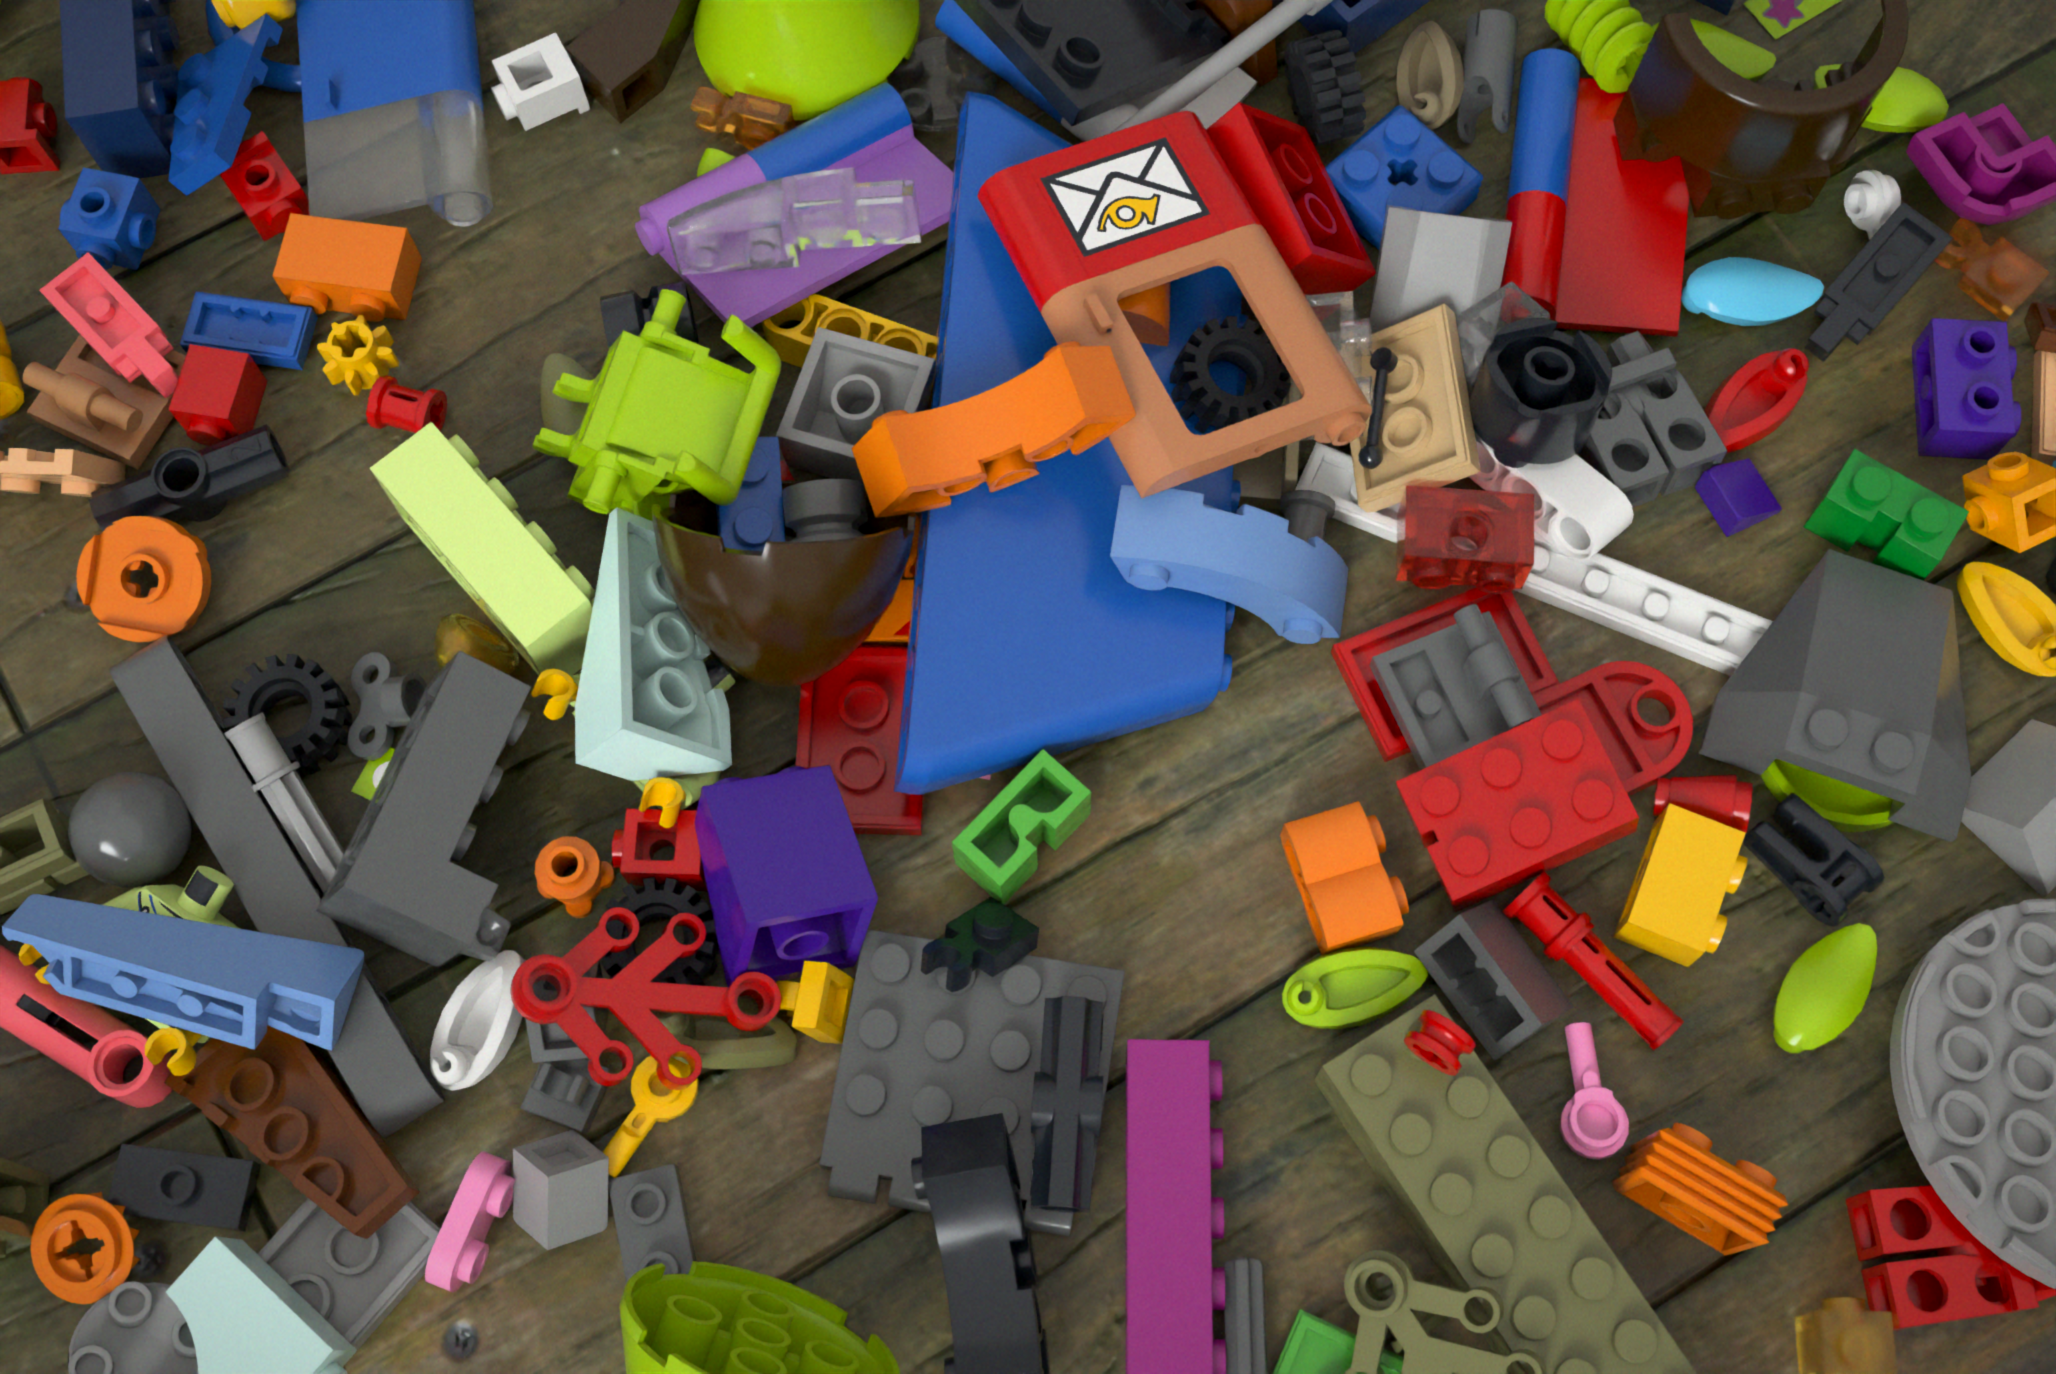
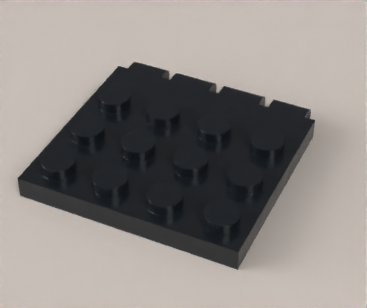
M954 0L1071 126H1075L1182 79L1224 47L1230 40V35L1204 8L1192 11L1196 6V0Z

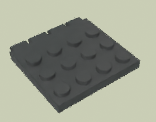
M868 929L859 955L819 1162L821 1169L832 1170L828 1196L876 1204L881 1179L892 1180L888 1206L931 1213L928 1198L918 1200L911 1172L912 1158L922 1156L921 1127L1003 1113L1021 1183V1189L1018 1191L1021 1202L1026 1203L1024 1214L1025 1229L1030 1228L1032 1231L1070 1237L1074 1213L1031 1209V1170L1036 1133H1031L1034 1074L1035 1071H1040L1045 998L1074 996L1103 1002L1102 1051H1100L1098 1074L1099 1076H1104L1102 1123L1125 970L1026 955L994 977L977 968L972 972L971 981L964 989L950 992L946 989L948 967H939L927 975L921 972L922 950L926 944L933 941L932 939ZM1095 1138L1094 1140L1092 1181L1099 1138Z

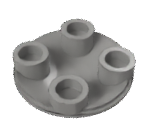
M125 1282L98 1300L79 1321L71 1338L68 1352L69 1374H198L196 1349L192 1334L181 1311L166 1293L171 1285L155 1282Z

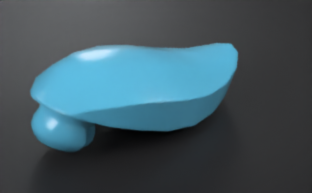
M1728 257L1712 261L1697 268L1689 276L1686 286L1682 289L1681 301L1684 307L1691 313L1699 314L1703 312L1711 318L1740 326H1765L1785 320L1812 306L1822 296L1824 285L1813 276L1784 266L1752 258Z

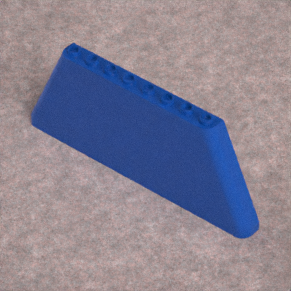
M967 91L959 112L931 409L965 400L1013 379L1042 361L1044 354L1058 345L977 195L985 181L995 173L1073 145L997 98ZM1214 266L1171 281L1168 346L1140 343L1172 402L1171 392L1176 384L1170 383V373L1175 367L1174 362L1193 332L1198 327L1202 330L1207 321L1217 318L1219 325H1221L1226 316H1237V328H1242L1248 319L1247 315L1241 314V300L1244 295L1231 273L1224 267ZM1216 361L1210 365L1209 374L1220 389L1231 395H1244L1246 373L1241 368L1226 361ZM1185 400L1173 402L1178 412L1184 406ZM1193 414L1185 421L1181 416L1188 430L1195 435H1205L1215 431L1216 427L1209 425L1203 434L1194 428L1200 418ZM1108 437L1078 455L1072 454L1069 448L1054 458L1035 462L1039 474L1017 484L990 493L987 482H984L967 492L950 496L951 505L921 512L894 792L922 795L1030 763L1042 749L1050 756L1202 712L1213 702L1218 691L1225 692L1227 690L1232 674V657L1230 654L1224 653L1225 632H1229L1232 626L1235 605L1209 595L1179 588L1166 587L1162 590L1137 588L1125 581L1110 557L1121 485L1134 484ZM1233 465L1171 488L1204 494L1203 504L1235 514L1241 494L1240 481L1233 479Z

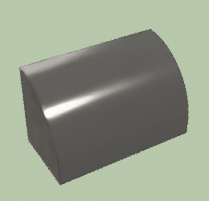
M1493 899L1459 914L1414 950V953L1494 1061L1536 1035L1574 1007Z

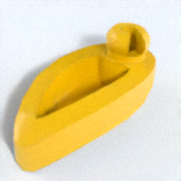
M1985 562L1966 564L1956 577L1957 589L1966 611L1986 643L2001 658L2020 670L2037 676H2056V605L2032 582L2008 569Z

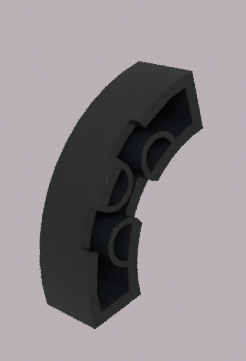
M1003 1113L921 1127L922 1156L912 1158L911 1172L918 1200L928 1198L945 1276L954 1356L944 1359V1374H1051L1046 1330L1042 1329L1040 1308L1034 1286L1039 1285L1031 1232L1030 1228L1025 1229L1023 1208L1018 1191L1021 1189V1183Z

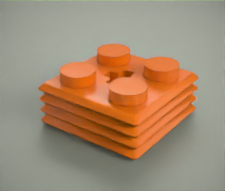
M1674 1123L1671 1129L1658 1130L1630 1146L1632 1154L1624 1157L1626 1165L1618 1169L1620 1177L1612 1181L1616 1192L1725 1256L1769 1243L1766 1233L1776 1230L1772 1221L1782 1218L1779 1208L1788 1205L1785 1195L1774 1189L1777 1179L1771 1173L1745 1160H1737L1735 1166L1709 1152L1713 1142L1707 1136L1681 1123Z

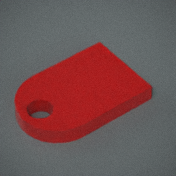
M1615 661L1605 663L1533 696L1542 715L1579 698L1628 796L1656 784L1658 777H1667L1681 762L1692 740L1693 717L1683 692L1667 675L1639 662ZM1652 698L1662 702L1668 709L1669 723L1663 726H1653L1646 723L1638 713V701Z

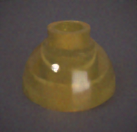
M454 613L442 616L434 637V655L439 666L437 674L459 650L507 675H510L519 665L520 660L516 649L496 631L462 614Z

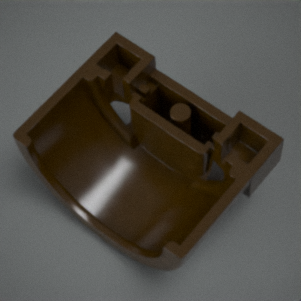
M1881 0L1883 16L1855 61L1845 62L1839 69L1828 70L1824 76L1827 87L1812 90L1810 79L1799 80L1793 91L1767 87L1743 78L1718 61L1703 45L1691 24L1688 12L1664 15L1613 119L1622 161L1645 159L1648 162H1661L1674 156H1680L1694 218L1718 216L1721 219H1735L1747 213L1776 211L1779 214H1793L1810 208L1831 176L1827 161L1834 157L1848 141H1852L1873 109L1872 104L1902 58L1909 30L1906 0Z

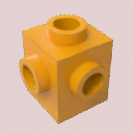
M2014 451L1996 455L1986 465L1962 476L1966 497L1964 509L1969 511L1966 520L1970 525V530L2018 553L2056 536V468L2028 457L2023 453Z

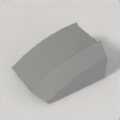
M1386 205L1367 332L1370 335L1445 303L1455 312L1463 362L1485 349L1496 310L1512 222L1503 219L1474 218Z

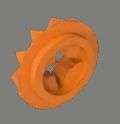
M75 1192L54 1201L42 1212L32 1232L31 1258L39 1279L49 1291L71 1303L92 1304L111 1293L117 1286L128 1282L127 1278L131 1269L141 1259L134 1254V1240L140 1230L129 1227L123 1216L126 1206L112 1205L103 1199L102 1192L91 1194H77ZM85 1236L88 1239H103L104 1246L101 1247L100 1251L95 1252L92 1257L90 1254L79 1255L78 1252L68 1255L67 1249L76 1246V1242L82 1240Z

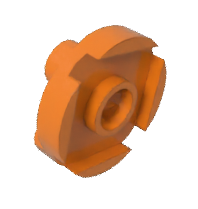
M155 516L124 517L113 522L115 524L108 526L100 535L92 537L85 545L79 558L76 575L77 588L84 606H90L93 614L101 621L97 623L107 633L127 641L150 642L156 641L164 635L171 637L175 634L183 633L190 630L196 624L198 616L203 612L211 591V570L207 560V549L203 541L197 536L188 533L181 525ZM145 561L153 566V573L157 574L159 579L158 586L150 589L148 597L140 595V585L136 582H131L130 578L132 570H142Z

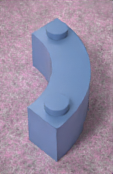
M1121 485L1110 557L1127 583L1145 590H1162L1166 587L1179 588L1227 601L1260 617L1275 630L1278 636H1283L1291 642L1314 644L1319 642L1321 638H1340L1349 569L1341 556L1318 536L1311 537L1307 543L1288 533L1289 520L1247 504L1238 508L1235 514L1203 504L1204 494L1169 488L1141 499L1134 485Z

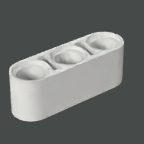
M1475 432L1481 472L1468 477L1570 559L1580 562L1589 560L1632 523L1634 514L1627 496L1578 455L1558 463H1528L1521 468H1512L1500 463L1495 458L1493 449Z

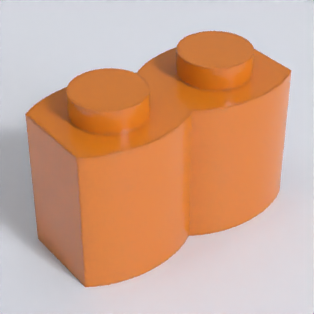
M1357 801L1284 824L1280 833L1282 846L1292 876L1301 894L1304 909L1321 955L1340 949L1360 946L1399 932L1404 925L1401 915L1409 912L1408 901L1397 876L1388 878L1381 863L1379 854L1386 852V842L1381 825L1375 815L1366 817L1360 802Z

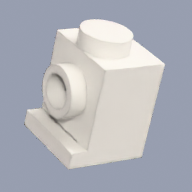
M556 32L492 60L500 84L491 87L495 99L505 119L509 120L517 116L525 131L576 108L580 114L590 110L580 76Z

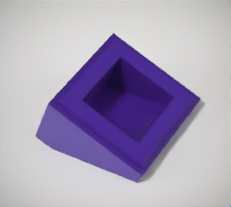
M1749 458L1713 466L1703 472L1695 485L1696 491L1726 537L1759 523L1782 510Z

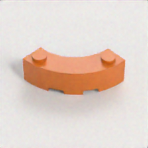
M1076 341L1061 343L1048 350L1044 354V359L1035 366L981 394L930 410L915 413L895 410L877 417L871 424L872 428L851 448L875 517L907 514L908 512L916 513L951 505L950 496L967 492L984 482H987L990 493L1038 475L1039 471L1035 462L1054 458L1069 448L1072 454L1078 455L1125 425L1136 416V412L1111 347L1081 346Z

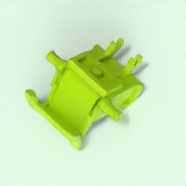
M663 289L659 294L660 297L651 321L645 323L642 332L638 336L623 330L609 348L603 367L595 379L585 380L568 373L561 374L560 380H557L553 393L569 401L589 403L583 421L574 435H564L547 428H541L539 435L535 436L532 448L550 456L568 458V461L577 464L578 468L567 498L579 502L597 513L610 514L617 507L633 513V500L640 502L663 479L690 486L719 506H728L738 496L781 372L782 364L777 351L742 320L731 314L724 325L721 338L754 364L755 369L748 374L709 357V348L677 336L675 328L682 308L686 303V298L676 291Z

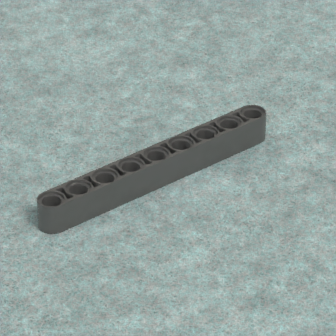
M164 635L110 667L109 671L115 684L226 876L234 883L233 888L258 931L358 949L342 923L316 911L323 898V891L262 791L259 790L254 793L251 787L256 784L254 778L231 741L225 736L224 733L227 731L224 729L222 718L174 641L168 635ZM364 960L338 1042L333 1050H328L367 1119L375 1130L386 1139L444 1102L445 1098Z

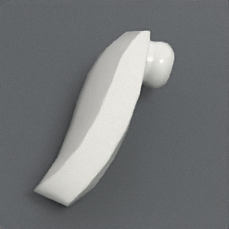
M506 950L498 953L496 958L489 962L485 961L476 967L457 986L444 1007L434 1031L430 1049V1070L433 1078L441 1087L454 1091L477 1084L488 1076L505 1058L516 1038L523 1016L517 1011L512 1002L510 987L514 974L526 960L515 951Z

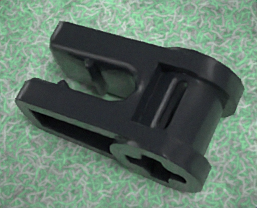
M1790 793L1777 805L1773 815L1775 822L1785 830L1784 835L1769 822L1761 821L1745 835L1743 841L1744 845L1795 895L1808 913L1829 926L1839 925L1848 916L1849 911L1847 907L1863 892L1870 893L1875 891L1884 882L1883 871L1869 852L1846 838L1794 793ZM1793 839H1794L1813 859L1809 858L1804 852H1802L1797 846H1795V845L1792 843V842H1793ZM1838 879H1844L1837 887L1832 886Z

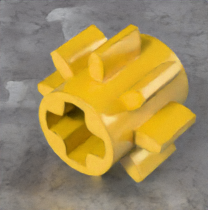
M359 315L355 321H346L341 324L332 323L333 330L328 336L327 343L324 342L317 345V349L323 359L328 362L322 370L331 384H339L345 379L346 384L355 396H358L362 389H371L380 376L388 375L389 368L399 367V361L393 350L390 349L394 340L387 328L383 325L371 331L363 315Z

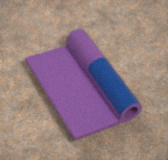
M884 82L640 206L641 220L635 223V228L647 252L652 256L659 253L724 323L732 314L751 328L947 223L950 215L954 172L914 137L911 118L904 101L892 85Z

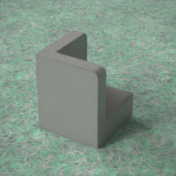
M573 1129L513 1148V1178H515L513 1186L514 1221L547 1250L604 1231L608 1225L609 1157Z

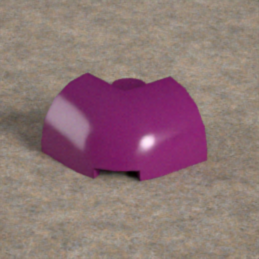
M2004 103L1971 118L1965 112L1957 114L1914 134L1907 147L1906 153L1940 201L1961 218L1992 225L2017 220L2056 202V145L2048 135L2033 142Z

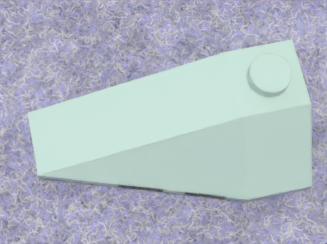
M617 507L609 514L575 703L576 764L630 781L724 771L732 765L730 714L723 689H713L703 660L711 654L710 649L698 635H695L694 630L671 596L658 556L653 521Z

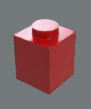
M190 344L168 410L184 428L190 439L206 446H212L253 430L268 381L249 353Z

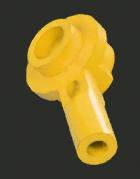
M652 1056L647 1057L637 1066L631 1079V1094L636 1105L603 1150V1153L609 1157V1175L613 1178L618 1177L656 1121L668 1123L669 1120L683 1115L693 1105L698 1094V1078L686 1089L671 1090L665 1087L658 1079L656 1072L658 1062ZM673 1057L669 1059V1070L674 1076L686 1078L690 1075V1066Z

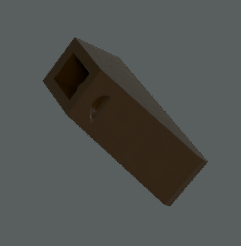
M622 0L618 8L594 26L583 29L576 36L575 40L565 47L570 60L580 76L583 88L620 124L665 89L694 26L699 0Z

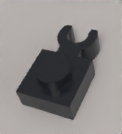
M989 897L947 923L945 938L933 940L925 945L922 950L921 972L927 975L939 967H948L946 989L950 992L962 990L970 983L972 972L977 968L994 977L1035 950L1038 944L1039 927L993 897Z

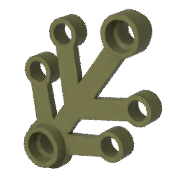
M1384 1249L1367 1251L1355 1258L1348 1267L1344 1280L1345 1294L1350 1306L1360 1315L1351 1367L1344 1374H1356L1358 1372L1385 1374L1380 1367V1361L1388 1326L1405 1351L1401 1374H1510V1366L1512 1362L1517 1360L1529 1363L1533 1367L1535 1374H1546V1366L1542 1358L1531 1350L1518 1349L1507 1355L1432 1336L1414 1311L1418 1310L1458 1318L1461 1324L1469 1331L1487 1333L1494 1329L1504 1316L1503 1300L1492 1288L1477 1286L1466 1292L1417 1280L1410 1265L1400 1255ZM1375 1272H1382L1392 1280L1393 1292L1390 1297L1382 1298L1373 1292L1370 1281ZM1482 1297L1491 1304L1493 1316L1489 1322H1478L1471 1316L1469 1312L1471 1298Z

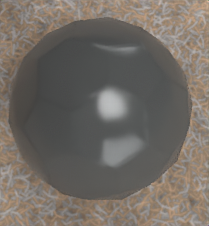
M118 772L98 780L83 792L71 811L67 833L72 852L85 871L102 883L120 888H133L156 883L178 868L190 848L193 823L191 813L180 794L164 779L145 773Z

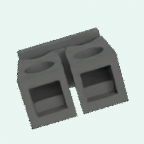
M1639 331L1619 337L1611 343L1606 353L1613 367L1608 394L1586 445L1580 454H1582L1585 462L1616 485L1627 496L1633 508L1655 500L1659 492L1664 497L1696 485L1705 470L1721 464L1727 449L1686 380L1675 369L1677 362L1669 348L1654 353Z

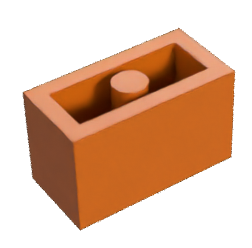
M290 213L273 272V278L290 304L312 307L316 314H323L326 310L351 313L356 317L363 315L366 321L372 322L382 321L384 318L406 320L422 257L407 228Z

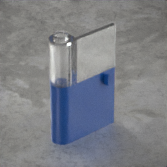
M296 0L310 216L356 221L427 204L440 218L447 220L455 226H471L487 216L493 208L474 0Z

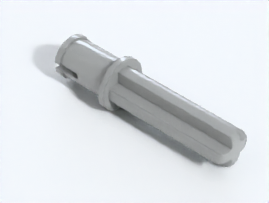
M260 713L224 734L227 739H230L254 778L256 784L251 787L254 793L259 790L262 791L319 887L325 893L345 851L296 772L301 765L298 761L290 762L265 721L266 717L263 713Z

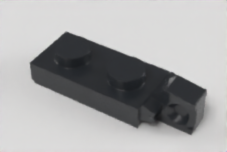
M1901 203L1824 292L1821 298L1822 302L1814 311L1824 321L1809 337V342L1804 348L1824 362L1846 337L1856 345H1859L1866 335L1870 336L1948 247L1953 237L1906 203Z

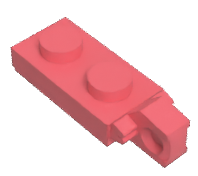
M86 253L39 290L118 376L122 374L131 383L143 374L165 399L174 393L179 376L163 358L174 349L167 341L168 337L158 324L89 253Z

